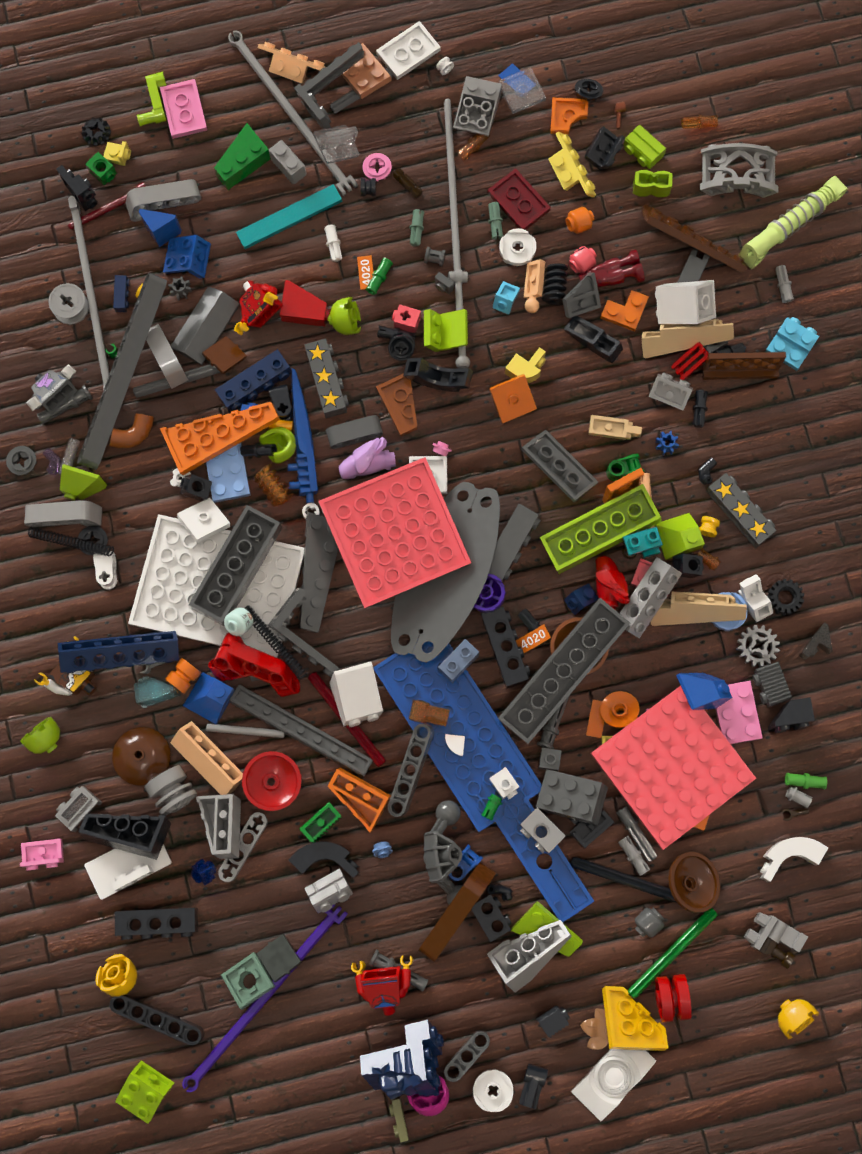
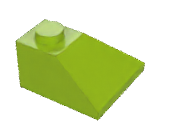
M63 464L60 491L65 495V498L75 501V499L83 500L106 489L107 484L99 475Z
M690 513L654 525L658 529L663 544L660 547L665 560L672 559L676 555L700 550L705 544L700 529Z

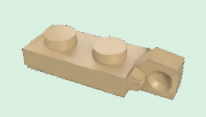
M591 415L588 435L631 440V437H641L642 427L633 426V422H629V420Z

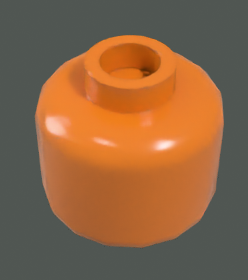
M585 207L572 210L566 218L567 228L575 234L587 231L592 228L594 215L591 210L588 211Z

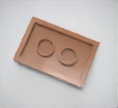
M362 43L365 56L341 74L361 99L392 81L389 73Z

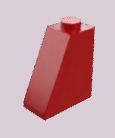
M285 280L282 298L283 306L280 310L281 321L325 327L330 314L327 303L291 281Z

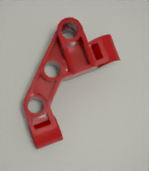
M229 632L226 633L215 658L208 664L209 669L219 681L253 676L270 683L281 697L300 692L299 680L290 670L288 664H285L281 659L245 645L240 636H234Z

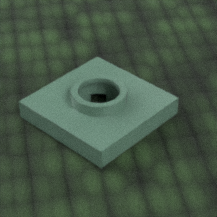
M255 952L221 974L241 1010L275 988L273 981ZM253 974L256 979V985L248 989L244 986L243 980L246 975Z

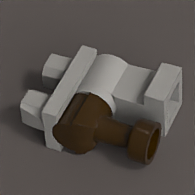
M758 912L754 922L761 926L760 931L757 933L749 928L744 938L751 943L752 948L762 954L772 955L781 960L780 964L788 969L793 963L795 955L790 951L784 953L777 947L779 942L794 952H800L808 936L798 932L774 916Z

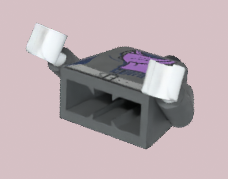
M68 364L62 371L57 373L49 370L44 375L38 374L35 377L36 383L31 387L34 394L26 402L32 411L41 409L44 406L52 415L78 391L70 382L76 370Z

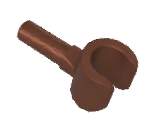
M625 102L617 103L614 108L616 129L621 128V113L626 112Z

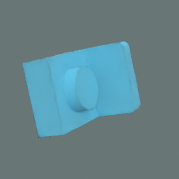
M503 281L495 295L493 309L510 314L520 288Z

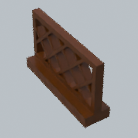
M786 352L709 353L705 363L702 364L703 380L778 378L779 369L786 358Z

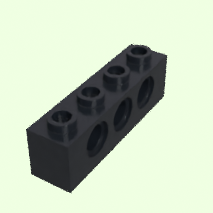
M502 606L493 612L481 613V618L506 689L528 682V676H531L528 665L523 664L522 658H524V653L521 646L517 647L515 640L518 639L515 628L511 629L509 622L512 619L509 611H505ZM503 625L506 630L504 633H497L495 627ZM503 643H510L512 649L508 652L503 651L501 645ZM510 661H516L519 667L511 670L507 664Z
M198 908L115 911V936H121V940L133 939V935H141V939L153 938V934H161V938L173 937V933H181V937H191L193 932H198ZM175 917L181 920V925L177 929L172 926V920ZM155 918L161 921V926L157 930L152 926ZM136 919L141 922V927L137 931L132 926L133 921Z

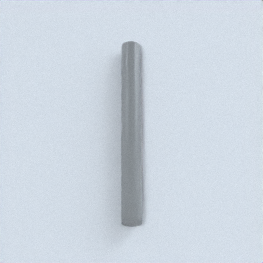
M207 724L206 731L284 738V732L275 729Z

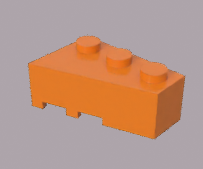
M341 767L336 769L328 784L329 789L339 800L349 808L369 832H372L391 795Z

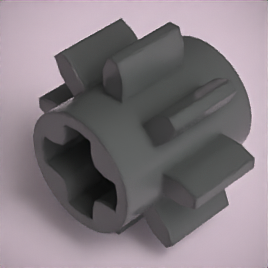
M182 276L177 279L173 278L172 284H168L169 289H171L170 295L172 297L176 295L178 301L180 298L188 299V292H192V289L188 287L190 286V281H184Z

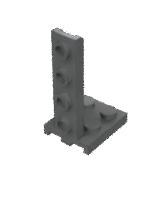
M359 42L356 45L350 46L347 52L342 56L336 57L328 67L322 68L314 78L308 79L303 86L299 83L294 87L303 106L326 134L332 130L329 124L331 120L327 116L326 110L318 105L314 96L365 56L362 45Z
M297 588L267 626L278 632L276 636L285 643L287 640L293 644L292 648L299 654L304 652L308 655L307 660L315 666L321 665L324 668L323 672L332 678L333 673L341 669L282 625L283 622H289L294 615L293 609L300 607L306 599L304 597L306 592L301 588Z

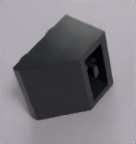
M811 697L790 700L784 704L768 726V731L774 730L775 733H782L790 730L792 727H794V731L809 727L810 723L815 721Z

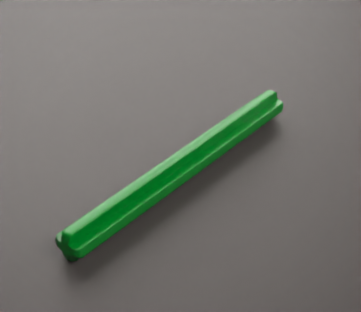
M713 908L705 911L628 989V993L634 999L637 998L655 980V977H658L717 917V912Z

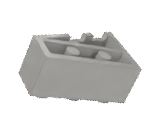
M234 794L197 796L196 800L199 803L201 818L205 824V832L212 855L219 859L239 858L241 799Z

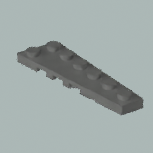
M309 512L306 516V543L302 571L303 585L301 586V589L306 592L304 595L306 599L300 606L298 628L319 633L338 547L325 517Z

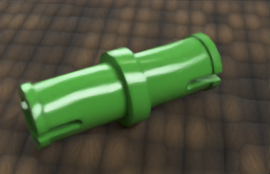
M786 773L785 785L801 786L803 789H808L809 787L826 789L827 777L810 776L809 773H804L803 775Z

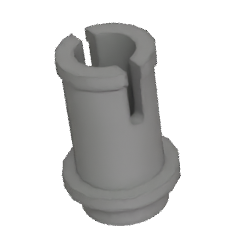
M791 786L785 795L789 801L793 800L805 808L809 807L813 798L797 790V787L793 788Z

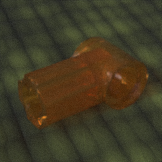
M413 700L409 720L419 723L428 722L446 727L450 710L432 706L424 701Z

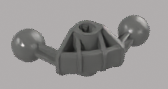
M446 800L437 806L435 812L437 821L431 831L424 834L423 851L429 881L432 884L437 883L447 893V903L450 905L463 885H455L447 876L460 863L462 851L454 841L442 834L447 826L458 822L461 811L455 802Z

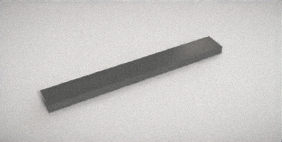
M240 684L229 699L231 704L277 730L284 732V734L364 778L373 763V760Z

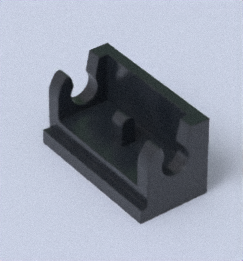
M602 809L598 826L580 822L569 833L585 849L609 828L614 821Z

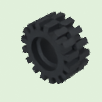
M783 579L782 581H777L769 589L767 597L770 599L772 609L776 611V614L780 613L781 616L791 615L802 606L804 593H802V587H798L799 584L797 582L793 583L791 579L789 581ZM781 591H789L792 594L793 600L790 604H782L779 601L778 595Z

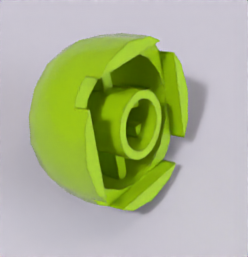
M353 297L337 300L333 304L328 316L329 324L333 325L334 329L343 335L357 334L361 330V327H357V320L361 321L360 312L356 301H351Z
M50 716V718L48 717L36 725L20 742L26 749L35 754H41L45 751L50 753L57 747L56 742L60 738L59 726Z

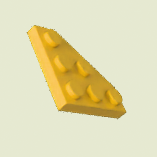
M605 986L602 988L609 1049L658 1051L668 1049L666 1028L660 1022L657 1023L650 1016L651 1013L640 1002H636L624 987Z

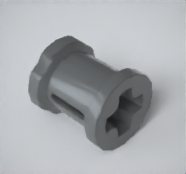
M427 247L424 263L432 262L443 266L446 250L437 251Z

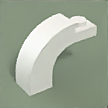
M805 837L782 840L773 845L763 856L770 862H766L760 871L762 873L760 878L766 882H771L781 863L790 856H798L813 865H819L828 847L816 840Z

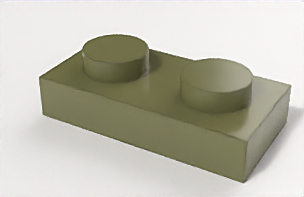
M397 1097L392 1100V1104H389L391 1117L395 1116L397 1125H393L395 1137H399L401 1143L409 1141V1135L401 1097Z

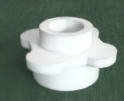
M178 468L174 469L173 479L170 481L171 485L180 487L181 480L179 478L182 477L183 479L191 473L188 472L182 475Z

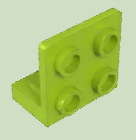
M431 309L424 310L425 347L439 352L467 346V310L461 309L439 314Z
M141 1060L129 1074L116 1099V1103L149 1124L163 1098L173 1087L174 1082Z

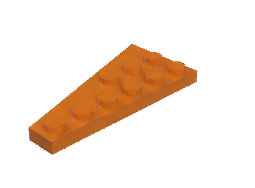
M268 402L251 406L246 410H234L230 414L213 415L194 420L192 423H180L171 428L163 427L160 430L180 474L185 475L281 419L274 405Z

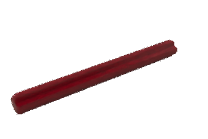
M316 672L312 673L308 677L309 681L341 720L333 693ZM358 725L354 727L346 726L376 766H382L386 762L385 758Z

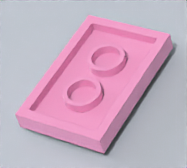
M195 79L160 87L172 139L207 131Z
M751 682L729 684L728 686L733 698L715 709L720 731L730 744L762 739Z

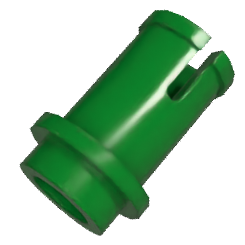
M491 794L490 797L488 796L489 800L481 815L493 820L499 805H502V798Z

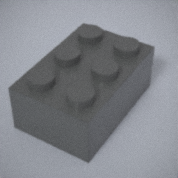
M546 769L536 808L546 813L598 826L608 787L602 782Z

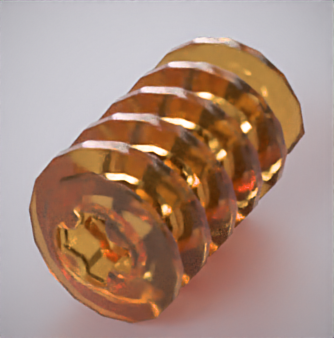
M269 464L259 470L254 477V481L259 483L258 487L263 489V494L267 495V499L272 501V506L276 507L288 502L294 494L287 495V492L290 490L289 487L282 488L285 482L278 483L281 476L274 477L277 471H270L272 464Z

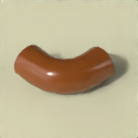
M136 413L134 423L130 429L121 430L113 428L109 446L132 448L140 445L149 436L154 417Z

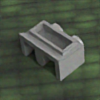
M84 786L76 787L70 793V800L67 803H61L56 809L58 813L55 816L72 832L78 830L76 827L84 820L86 814H90L89 812L96 805L102 804Z

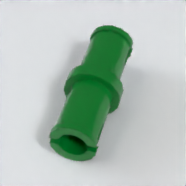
M382 258L377 270L373 271V277L366 287L368 293L372 295L377 294L382 282H385L386 275L393 265L392 261Z

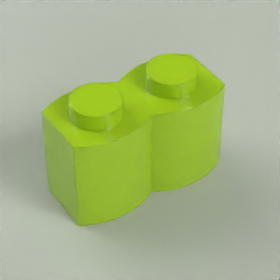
M648 170L635 172L633 181L634 195H653L655 197H667L670 195L672 173L667 171L653 173Z

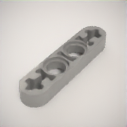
M256 812L250 816L240 833L239 850L243 852L244 857L239 862H236L233 858L224 860L218 871L219 878L222 881L232 882L239 874L268 824V819L263 813ZM262 816L263 825H258L255 829L259 831L258 834L249 830V826L253 828L256 824L253 821L254 818ZM246 833H251L254 836L251 844H245L243 841V836ZM229 860L233 864L239 865L237 869L235 867L232 868V877L224 878L223 870H228L231 866L227 864Z

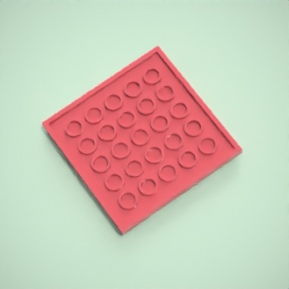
M426 457L318 501L364 609L471 564Z
M681 685L590 753L662 850L756 779L705 710L691 709Z

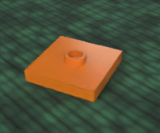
M524 374L489 388L502 423L537 409Z

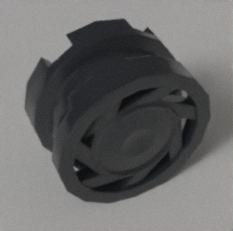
M405 331L394 333L388 346L390 355L399 361L407 360V358L413 355L415 339L410 333Z

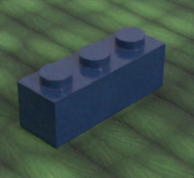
M115 275L113 302L115 312H127V308H129L128 297L130 292L128 286H130V280L126 275Z

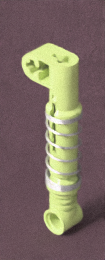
M836 176L831 177L819 190L811 192L805 196V199H801L800 204H794L792 210L787 209L785 215L781 214L779 216V220L771 221L763 232L743 246L739 256L745 259L743 262L750 269L755 268L765 258L769 249L777 243L781 244L786 241L793 233L798 232L800 227H804L807 222H811L814 217L823 213L826 206L833 201L839 200L847 192L848 188Z

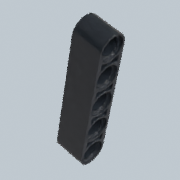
M125 994L112 997L110 1000V1009L114 1013L188 1045H196L204 1038L205 1034L202 1027ZM119 998H122L125 1002L123 1009H119L116 1006ZM136 1006H140L143 1009L141 1017L135 1015L134 1010ZM154 1014L161 1016L162 1021L160 1025L154 1024ZM173 1022H177L180 1025L178 1033H174L171 1030ZM191 1030H196L199 1034L196 1041H193L189 1036Z

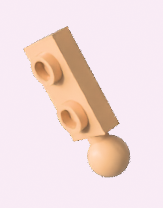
M542 259L527 263L524 298L528 299L525 302V309L529 313L538 311L539 302L536 298L542 297L545 261Z

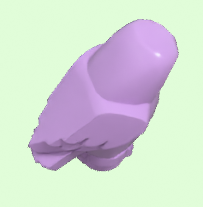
M383 437L380 439L376 438L355 449L353 454L339 465L341 478L354 479L356 476L370 475L383 469L391 470V467H395L394 452H389V450L382 451L386 447V439Z

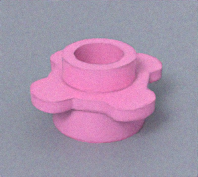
M438 441V444L433 443V451L438 454L447 456L448 452L452 451L448 449L449 445L441 441Z

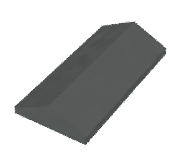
M208 286L172 343V350L203 365L206 358L202 355V352L218 341L240 306V303L223 291Z
M544 430L521 448L573 502L583 498L598 483L547 430Z

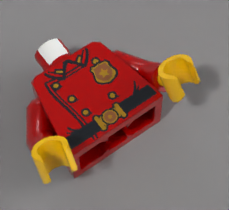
M247 281L243 284L246 293L239 301L242 319L235 325V332L243 335L244 331L247 332L249 330V326L261 328L283 306L282 302L278 299L276 287L268 284H254L253 281Z

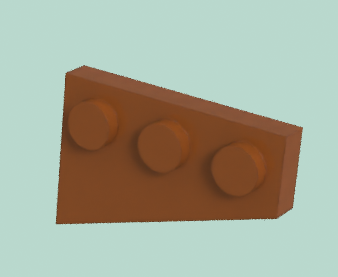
M404 373L376 386V390L401 437L418 429L411 380L404 377Z

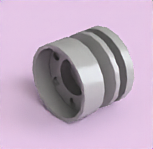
M180 765L159 774L144 787L151 799L161 797L155 804L156 808L162 807L159 811L161 815H168L179 811L197 796L196 790L188 791L192 787L191 783L181 785L187 776Z

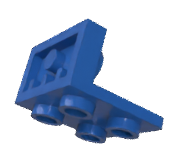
M198 235L170 238L163 272L168 274L187 271L197 278H205L211 243Z

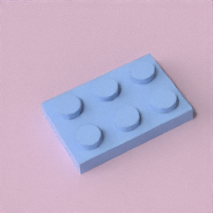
M241 443L206 462L209 481H212L210 489L214 503L251 496L245 460L240 451Z

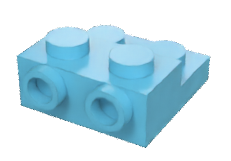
M787 317L765 352H786V358L783 363L797 371L819 336L816 335L817 331L811 327L806 329L801 326V322L797 318L792 317L790 319Z

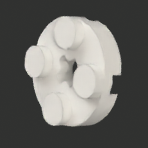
M519 228L512 229L500 240V255L507 264L514 266L525 265L531 262L535 256L536 241L528 231ZM516 244H520V247H523V249L516 251L513 247Z
M497 1069L482 1072L476 1078L473 1086L474 1099L477 1105L485 1111L500 1112L509 1106L513 1098L511 1079L504 1072ZM492 1085L499 1088L497 1096L488 1094L490 1091L489 1086Z

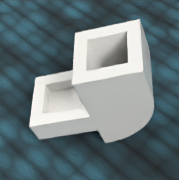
M757 574L739 583L741 588L738 591L739 595L745 600L747 611L756 622L773 614L771 601L763 592L761 580Z

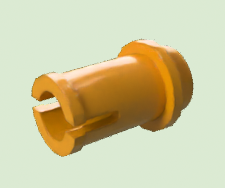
M279 420L270 425L269 429L283 427L292 432L293 421Z

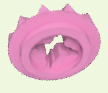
M371 154L363 162V172L369 179L376 178L378 182L382 179L385 180L391 173V161L384 154ZM376 162H378L379 167H382L378 173L374 169Z

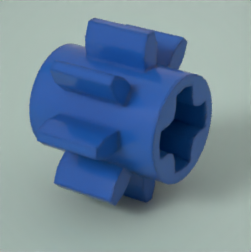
M662 431L660 434L661 438H656L655 442L659 443L656 450L660 449L662 455L666 452L672 455L674 452L673 448L677 449L679 447V444L675 443L678 436L674 437L672 431L669 434H665ZM666 440L669 441V446L665 445Z

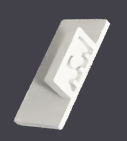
M163 844L157 860L113 849L86 863L84 866L99 898L103 900L172 864V861Z

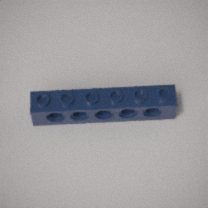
M176 631L58 643L60 673H74L75 671L83 670L93 671L102 668L113 669L121 666L132 667L140 664L151 665L159 662L171 663L179 660Z

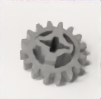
M754 625L753 630L747 627L745 629L746 633L742 632L740 634L743 639L737 640V643L741 644V646L736 649L742 651L739 657L746 658L745 664L751 661L752 667L756 663H758L759 667H763L764 662L769 665L771 663L770 659L775 660L777 658L774 653L780 651L776 648L780 642L774 640L777 634H770L771 628L765 631V625H762L760 629H758L757 625ZM747 638H748V641H749V647H748V648H746V640H747ZM764 642L761 648H755L752 650V648L756 644H762ZM768 644L771 646L769 654L767 650ZM751 654L757 655L759 658L752 657Z

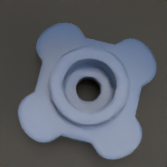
M386 841L376 843L372 850L374 857L378 858L388 857L393 852L389 842Z

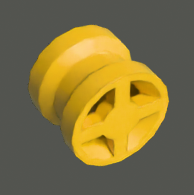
M703 516L701 519L702 525L699 527L701 535L716 537V529L719 527L720 521L712 517Z

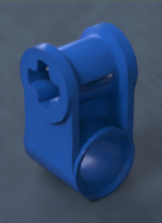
M468 844L462 851V859L457 866L461 868L462 876L455 878L450 873L448 877L454 882L463 880L479 864L483 857L478 856Z

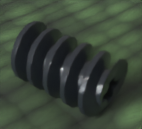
M555 263L545 267L544 294L542 295V300L545 303L555 306L563 305V300L561 299L566 296L562 292L566 291V287L563 285L567 284V280L564 279L568 276V273L564 272L568 270L567 265Z

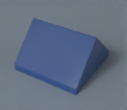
M139 209V214L146 229L159 247L167 243L170 238L181 234L182 229L176 215Z

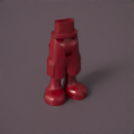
M636 249L631 250L625 258L619 260V258L615 257L606 260L602 264L595 265L591 269L586 270V273L578 275L581 281L588 273L594 272L597 287L615 286L624 283L627 277H634L639 283L645 282L643 267ZM628 265H631V266H632V267L627 268V269H624V270L621 269V267H624V266H628Z

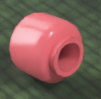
M581 246L570 255L569 265L575 273L584 274L586 270L596 265L595 258L597 255L592 248L588 249L585 246Z

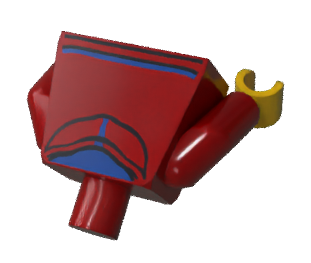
M404 955L400 958L403 969H401V966L365 970V962L360 961V969L358 970L356 963H352L351 969L356 973L355 981L358 994L366 1002H369L373 1009L382 1008L386 1016L394 1014V1006L400 1005L401 998L406 996L410 987L411 970L409 966L413 963L412 956H410L409 964L404 963Z

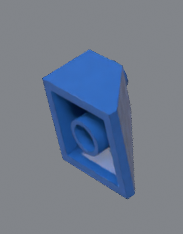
M202 672L183 706L210 722L217 724L229 705V699L235 690Z
M703 672L679 673L676 675L692 710L716 709L733 698L725 680Z

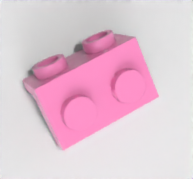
M62 839L21 843L22 862L20 867H26V871L37 870L40 865H46V868L58 867V863H64Z

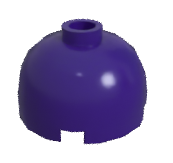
M488 574L484 587L473 608L479 612L488 613L501 607L506 592L500 578L493 574Z

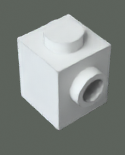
M506 767L489 778V781L502 799L507 797L509 800L518 794L517 789L519 785Z

